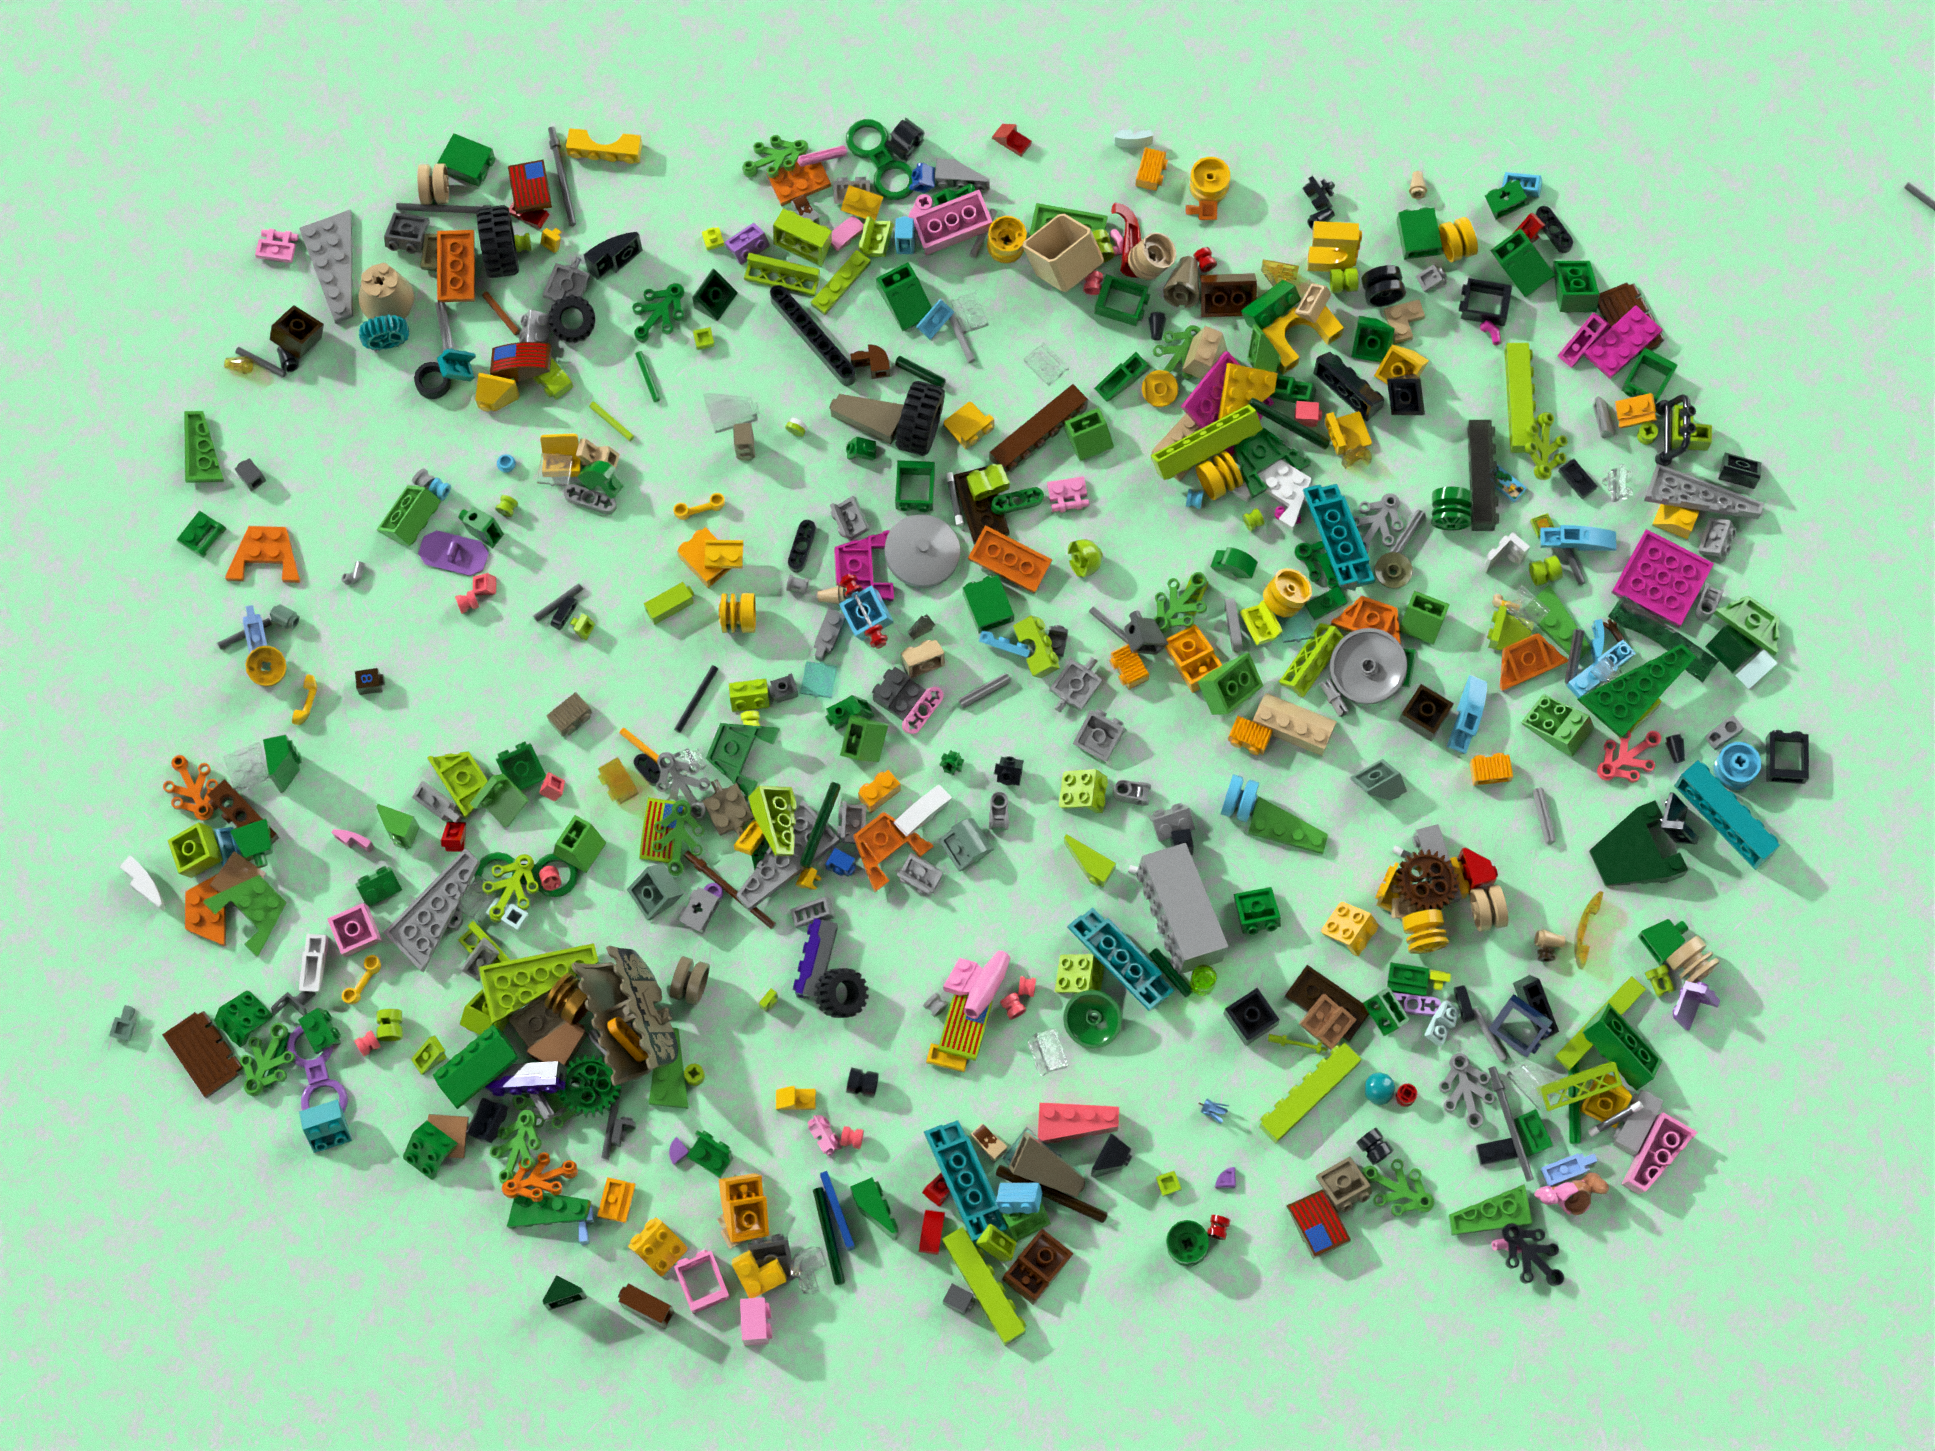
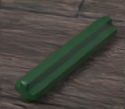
M898 356L895 361L896 366L933 385L943 388L946 383L945 378L902 356Z
M1155 948L1149 953L1152 960L1184 997H1188L1193 992V989L1178 974L1177 970L1173 968L1161 951Z

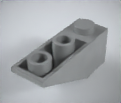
M937 158L935 186L961 189L968 184H972L975 190H990V179L955 159Z

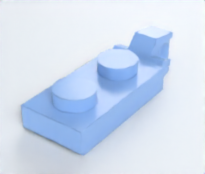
M253 605L245 606L247 616L243 617L249 654L257 647L267 646L262 618L260 614L255 615Z
M1577 1153L1541 1167V1172L1547 1185L1553 1186L1586 1173L1590 1170L1588 1166L1597 1163L1598 1160L1595 1153L1584 1157L1583 1153Z

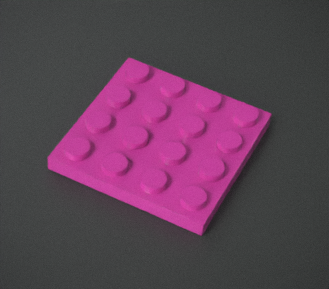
M1228 351L1223 352L1181 406L1200 429L1219 420L1218 415L1227 363L1240 365ZM1267 397L1262 403L1271 407L1274 402L1270 397ZM1257 413L1259 420H1261L1263 416ZM1234 445L1224 450L1227 453H1229L1231 457L1235 453L1233 449Z
M1646 529L1611 593L1680 628L1714 563Z

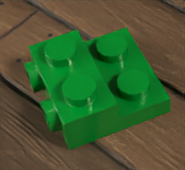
M526 741L516 745V750L509 752L507 749L498 753L499 758L495 759L502 774L520 791L546 778V774L531 743L527 744Z
M1272 887L1234 894L1242 934L1255 935L1258 931L1265 929L1272 932L1281 927V917Z

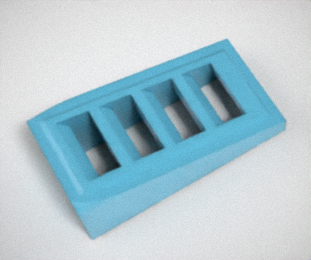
M1505 172L1502 187L1510 179H1513V181L1519 180L1525 195L1532 197L1540 196L1542 187L1541 175Z

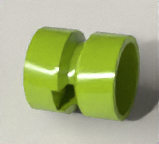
M1103 229L1093 231V236L1104 258L1103 263H1105L1115 255L1110 244L1108 232Z
M1346 268L1345 271L1330 269L1331 293H1341L1344 289L1347 292L1358 291L1357 268Z
M1555 555L1544 558L1543 562L1537 560L1529 563V573L1535 586L1546 584L1548 580L1553 582L1563 578L1560 561Z
M378 1010L376 1012V1022L380 1026L377 1027V1040L384 1042L402 1040L403 1028L400 1026L402 1023V1010Z

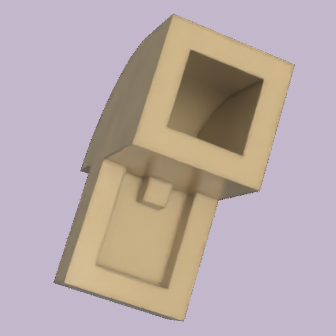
M586 438L580 439L576 456L582 460L581 465L584 467L594 461H605L616 468L620 455L610 446L597 447Z

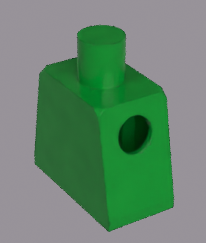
M472 507L469 512L465 509L462 510L458 516L471 535L492 549L504 535L495 518L475 507Z
M267 819L230 830L246 861L254 860L257 868H263L268 865L265 855L273 853Z
M1666 919L1642 930L1638 938L1659 966H1661L1670 955L1684 944L1685 939L1682 934L1689 929L1684 921L1674 925L1670 919Z

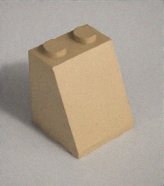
M1205 326L1194 336L1182 371L1203 379L1223 352L1228 351L1223 333Z

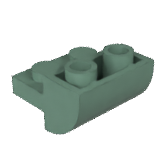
M968 818L951 827L952 830L938 839L960 872L976 860L980 861L994 850L974 818Z

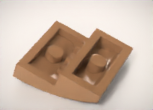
M234 851L209 886L221 893L255 876L260 875L263 878L266 873Z
M1322 994L1299 1022V1025L1332 1050L1356 1019L1343 1007H1339L1326 994Z
M429 1114L428 1121L458 1143L456 1149L447 1157L465 1158L466 1137L468 1136L466 1131L468 1129L469 1117Z

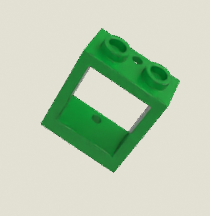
M1106 274L1095 304L1094 314L1137 326L1138 321H1142L1145 310H1143L1144 304L1148 305L1150 299L1148 287ZM1111 288L1141 297L1135 315L1105 307Z
M1644 348L1624 382L1621 391L1629 397L1649 394L1645 390L1631 384L1643 363L1666 375L1654 396V403L1656 405L1678 365Z
M897 460L896 509L900 511H933L935 462ZM902 475L930 476L928 501L901 500Z

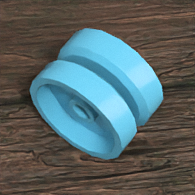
M1745 742L1728 744L1722 749L1714 763L1715 777H1718L1723 782V786L1730 790H1741L1748 787L1754 781L1761 768V758L1758 751Z
M1233 774L1221 815L1231 817L1235 808L1238 807L1237 820L1247 823L1257 799L1256 793L1259 782L1249 780L1245 790H1242L1243 777Z

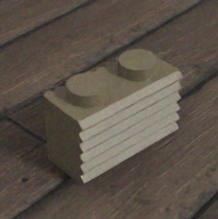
M734 424L733 437L736 458L742 461L755 458L752 424Z
M574 692V694L546 716L549 723L563 737L566 734H572L579 723L587 722L591 717L592 711L577 692Z

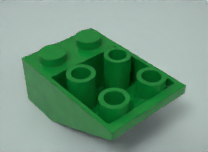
M1521 228L1490 250L1525 298L1556 276Z
M909 262L876 278L877 289L902 331L917 325L932 309L919 279Z
M873 1177L850 1186L859 1212L893 1241L896 1240V1233L899 1232V1228L895 1219H890L889 1217L891 1214L887 1200H882L881 1198L883 1191L879 1182H874Z

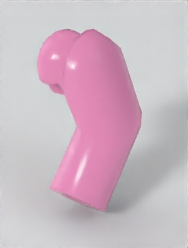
M1113 229L1110 232V236L1115 242V246H1112L1115 253L1114 256H1120L1123 253L1124 239L1117 229Z
M1504 1238L1492 1241V1248L1495 1251L1501 1249L1508 1251V1242ZM1517 1246V1254H1519L1522 1250Z

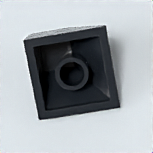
M1110 1134L1092 1167L1091 1177H1100L1120 1171L1124 1165L1128 1166L1132 1159V1155H1130L1131 1148L1116 1136Z

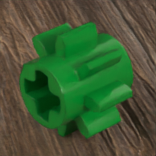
M950 750L948 755L943 753L939 766L943 767L944 773L954 775L955 771L961 772L965 760L961 759L960 753Z

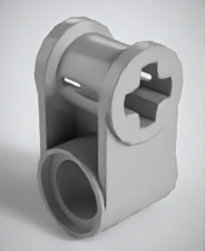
M1708 583L1705 584L1695 611L1698 620L1705 622L1711 619L1724 589L1718 590L1709 586ZM1702 608L1708 609L1709 612L1703 611Z
M1119 780L1115 784L1113 796L1120 802L1146 806L1149 804L1147 799L1151 785L1145 782ZM1125 788L1127 793L1121 794L1117 789Z
M995 792L991 796L989 830L993 828H1005V830H1008V798L1003 792ZM1002 799L1005 803L1002 806H997L994 804V801Z

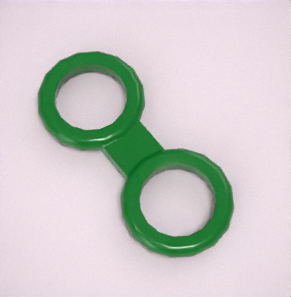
M863 119L855 122L846 133V143L848 149L854 155L861 158H869L877 169L873 182L876 191L889 200L906 198L913 192V190L909 189V186L912 184L911 175L913 169L902 161H893L885 147L887 139L889 140L886 128L880 122L873 119ZM865 127L876 129L881 135L880 144L871 150L858 148L853 141V137L859 129ZM900 169L908 175L909 183L903 190L891 192L882 186L881 178L888 170Z
M501 852L490 853L483 857L474 874L475 883L479 890L483 892L482 886L484 881L482 874L484 868L489 863L499 860L511 864L515 862V859ZM553 853L540 858L531 870L534 881L538 883V891L545 896L554 898L571 892L577 884L579 876L578 868L558 858ZM550 862H563L569 867L571 874L567 884L551 891L544 889L539 876L541 869ZM524 874L520 879L521 885H527ZM486 886V887H485L486 890H491V889H492V888L489 887V886ZM506 888L496 890L489 896H502Z

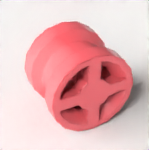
M546 866L541 869L539 876L544 889L551 891L560 887L561 878L556 867Z
M1020 976L1018 995L1023 996L1026 994L1034 997L1036 978L1026 979L1025 976Z

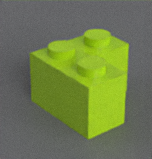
M1675 405L1672 410V448L1675 449L1680 447L1683 442V435L1680 433V427L1683 426L1680 410L1683 409V405ZM1694 424L1696 431L1691 434L1688 449L1708 451L1712 443V425Z

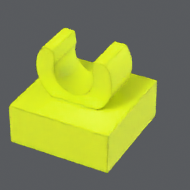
M712 227L702 231L707 251L724 246L719 227Z
M1430 969L1429 978L1434 980V989L1442 990L1443 981L1450 982L1451 974L1449 972Z

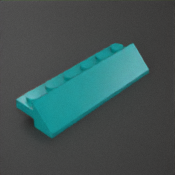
M1321 484L1303 488L1302 491L1340 587L1355 591L1357 587L1373 584L1375 578L1369 565V556L1346 498L1341 495L1338 485L1333 484L1321 487Z
M1093 907L1067 926L1148 1011L1156 1009L1174 992L1161 977L1162 972L1109 918L1105 920Z
M957 1120L944 1126L939 1125L924 1131V1135L972 1242L979 1239L989 1224H992L1002 1232L1005 1231L1007 1227L999 1212L995 1194L969 1137L965 1136L959 1121Z

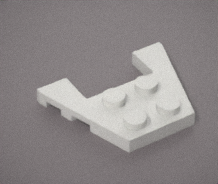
M1279 460L1257 475L1267 486L1265 493L1288 506L1279 518V523L1293 531L1301 512L1302 504L1305 501L1302 490L1303 488L1310 487L1311 478L1283 460ZM1246 482L1241 487L1233 490V494L1245 502H1248L1251 498Z

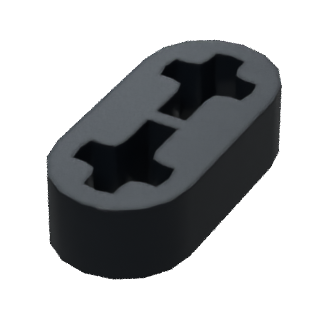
M567 596L553 616L550 625L561 630L575 610L578 600Z
M638 754L634 758L636 770L648 784L656 786L659 779H652L649 772L652 771L655 775L659 774V778L661 769L647 754ZM639 760H646L648 768L646 769L643 765H640Z
M1465 985L1454 987V995L1462 1021L1464 1023L1474 1021V1013Z

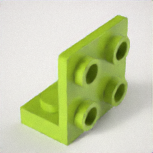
M1093 954L1060 955L1055 992L1080 993L1085 990L1101 991L1105 966Z

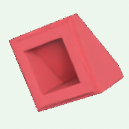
M489 573L474 576V594H496V577Z
M548 772L541 786L540 794L552 801H556L563 794L565 780Z

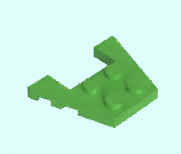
M260 875L203 901L214 915L231 901L258 929V932L244 944L256 957L260 954L287 903Z

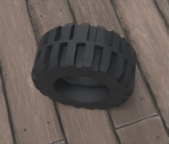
M505 205L480 208L476 213L477 227L487 277L498 278L516 275L519 272V264L509 208Z
M922 381L912 383L907 393L897 428L895 445L899 450L921 456L929 453L935 439L944 405L945 390L942 387Z

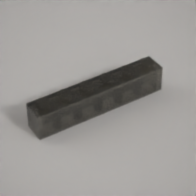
M1469 420L1467 437L1469 484L1472 493L1471 530L1494 531L1496 524H1499V513H1496L1499 500L1498 496H1495L1498 480L1494 478V472H1497V461H1493V455H1496V443H1493L1492 437H1495V426H1492V420Z

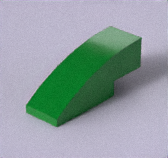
M1135 352L1123 364L1120 363L1094 389L1108 402L1133 384L1151 367Z
M1277 375L1275 392L1270 397L1295 404L1297 401L1313 402L1317 390L1313 383L1296 381L1294 377Z

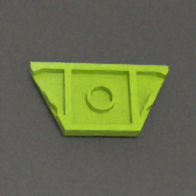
M469 751L458 754L450 753L437 757L428 756V761L465 818H468L474 809L470 803L488 782L485 775Z

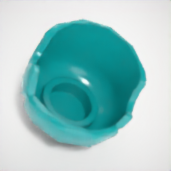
M1381 1072L1373 1073L1366 1079L1365 1096L1370 1102L1383 1105L1393 1098L1395 1084L1388 1074Z

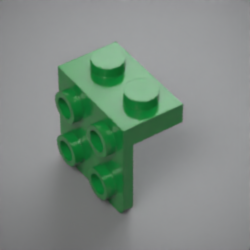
M245 991L219 1007L214 1022L218 1028L222 1029L229 1036L232 1042L241 1048L247 1043L250 1033L270 1021L273 1014L250 991Z
M426 1120L412 1133L403 1154V1159L429 1179L434 1180L444 1158L456 1149L458 1143Z

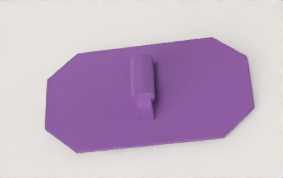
M436 530L423 537L418 554L425 565L471 576L484 569L489 552L481 541Z

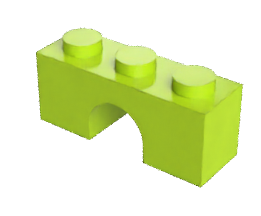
M1031 615L1013 625L1020 643L1029 645L1034 642L1036 645L1035 653L1026 659L1032 676L1043 678L1060 669L1058 656L1053 652L1051 647L1052 641L1045 632V623L1041 618Z

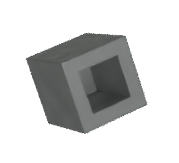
M250 458L241 461L235 468L237 475L251 492L266 482L264 475Z
M952 1283L943 1299V1305L965 1315L966 1311L970 1312L975 1304L973 1300L974 1294Z

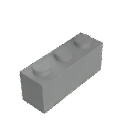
M1641 1090L1639 1094L1635 1093L1630 1101L1632 1105L1640 1101L1644 1108L1621 1120L1624 1122L1622 1128H1617L1612 1137L1615 1139L1613 1146L1632 1156L1638 1153L1664 1102L1644 1090Z

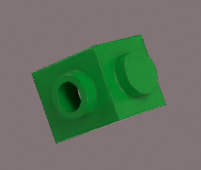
M847 698L826 708V721L829 726L833 725L835 730L848 725L850 716H855Z

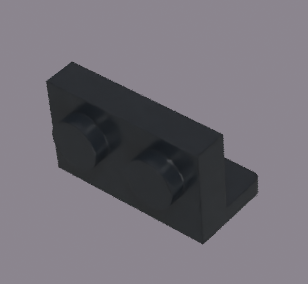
M482 1098L466 1134L481 1142L492 1143L498 1136V1129L501 1123L507 1117L509 1107L501 1103L492 1102L487 1098Z

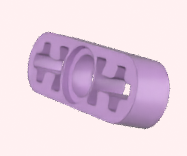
M1393 993L1398 1002L1401 1003L1402 999H1405L1403 1010L1406 1014L1433 1017L1441 1005L1440 1000L1435 997ZM1409 1000L1417 1001L1418 1008L1415 1010L1408 1008L1407 1002ZM1422 1001H1425L1424 1005L1429 1006L1432 1002L1437 1007L1433 1012L1429 1007H1424L1423 1011L1420 1010Z

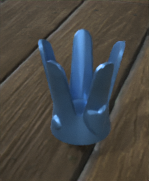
M1208 1098L1204 1104L1198 1103L1203 1106L1201 1113L1210 1116L1220 1124L1223 1122L1213 1112L1223 1115L1228 1110L1221 1106L1229 1105L1214 1103Z

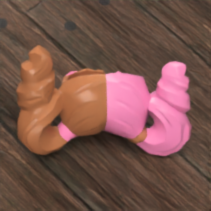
M1588 1173L1581 1180L1566 1182L1557 1187H1540L1535 1191L1534 1196L1546 1205L1558 1204L1568 1215H1580L1589 1209L1592 1192L1606 1194L1609 1186L1598 1174Z

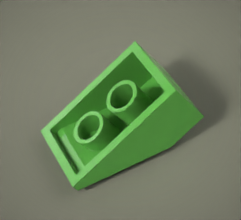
M1249 652L1212 670L1197 681L1212 715L1229 714L1263 687Z

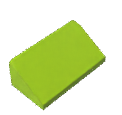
M989 1224L976 1244L999 1261L1005 1262L1012 1261L1017 1242L992 1224Z

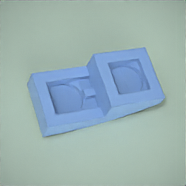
M592 1203L587 1221L579 1222V1242L581 1245L590 1244L587 1224L594 1223Z

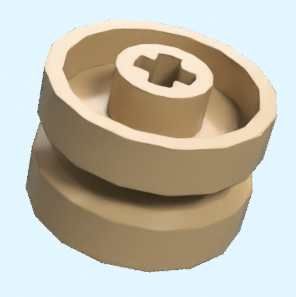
M419 164L417 182L421 205L432 204L434 198L437 204H447L449 201V178L446 164H435L433 172L429 164Z
M1500 885L1488 886L1486 892L1482 888L1470 891L1471 911L1478 931L1490 930L1492 924L1496 928L1508 926V910Z

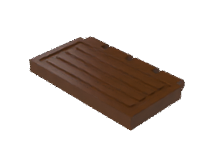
M1626 282L1599 293L1597 307L1604 320L1611 325L1609 329L1635 305L1644 313L1649 311L1643 298H1638L1641 294L1635 283L1629 285ZM1647 313L1646 315L1655 322L1652 314ZM1662 333L1645 348L1650 351L1658 348L1660 343L1665 340Z
M203 1011L199 1014L194 1012L162 1034V1036L203 1096L208 1098L239 1076L237 1072L243 1066L236 1056L228 1060L234 1053L225 1040L217 1044L223 1037L215 1025L206 1028L212 1024V1021L206 1012Z

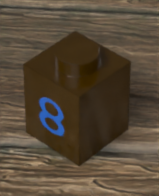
M378 668L355 671L356 689L359 695L382 692V685H385L384 674H380Z

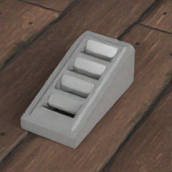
M826 896L790 909L796 928L809 925L810 923L813 924L814 918L827 920L835 917L831 900ZM822 905L825 906L826 912H823ZM815 907H817L819 915H816L814 910ZM808 909L810 911L811 918H808L806 911ZM800 911H802V915L804 918V920L802 921L800 920V916L798 913Z

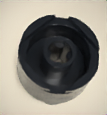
M905 118V121L901 120L890 134L892 139L891 141L887 139L885 147L900 159L909 161L913 155L912 150L915 147L919 148L924 142L925 132L908 118Z

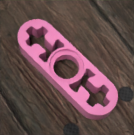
M939 687L928 688L902 722V729L905 733L915 734L926 723L943 699V691ZM936 691L935 696L937 699H932L929 703L924 701H929L932 697L930 693ZM920 705H924L927 708L925 716L920 715L918 712ZM916 718L921 719V721L916 720L913 724L915 729H909L910 725L908 722H913Z

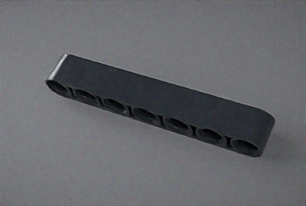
M773 286L770 290L772 305L842 385H853L856 380L853 365L783 286ZM776 295H782L781 298H775ZM790 307H791V308H794L792 311H787V310H786L787 308H790ZM798 321H805L803 324L797 323ZM810 334H816L815 337H809ZM828 347L827 350H821L820 348ZM833 360H839V361H840L839 363H836V364L832 363ZM845 373L851 374L849 377L843 376Z

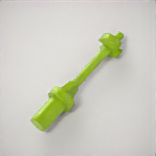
M1268 1035V1042L1281 1044L1282 1047H1285V1043L1316 1049L1318 1054H1320V1051L1327 1050L1326 1047H1321L1322 1043L1320 1042L1317 1045L1288 1040L1286 1039L1287 1035Z

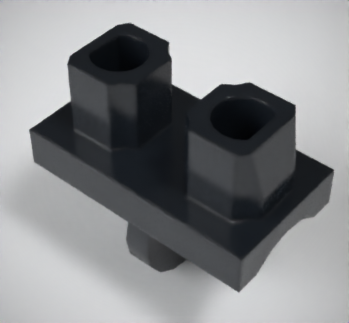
M1313 175L1309 177L1310 182L1302 189L1308 198L1316 192L1318 193L1319 197L1311 201L1315 209L1319 211L1325 207H1333L1325 194L1328 193L1330 197L1334 195L1332 191L1335 187L1334 182L1327 183L1323 179L1321 181L1323 186L1320 187Z

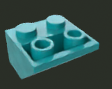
M338 1099L299 1111L302 1129L313 1153L352 1141L345 1115Z

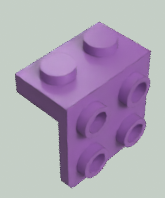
M1686 981L1684 987L1680 990L1679 1001L1673 1009V1018L1684 1030H1690L1700 1003L1714 1007L1719 1006L1720 999L1703 982H1697L1696 984Z

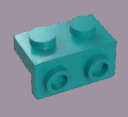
M450 348L444 350L437 357L440 371L444 378L469 382L475 378L470 365V361L476 358L475 353Z

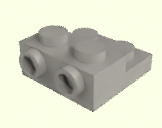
M1097 708L1096 711H1089L1073 744L1107 762L1126 728L1122 726L1124 722L1117 718H1113V720L1107 718V713Z

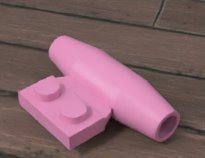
M997 951L983 968L977 962L959 958L943 985V989L945 992L959 996L969 994L964 1013L968 1017L976 1019L994 998L1005 978L1011 958L1008 953Z

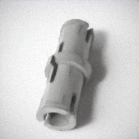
M1327 679L1326 683L1323 681L1320 687H1322L1328 697V703L1332 704L1338 717H1342L1343 713L1346 715L1349 709H1347L1341 699V693L1337 692L1331 679Z

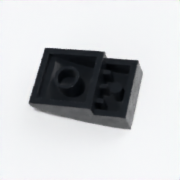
M638 232L617 235L591 248L583 254L587 271L596 280L601 278L610 269L617 273L643 251L640 235Z

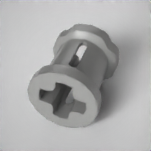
M790 574L786 591L794 590L805 595L809 578L800 579Z

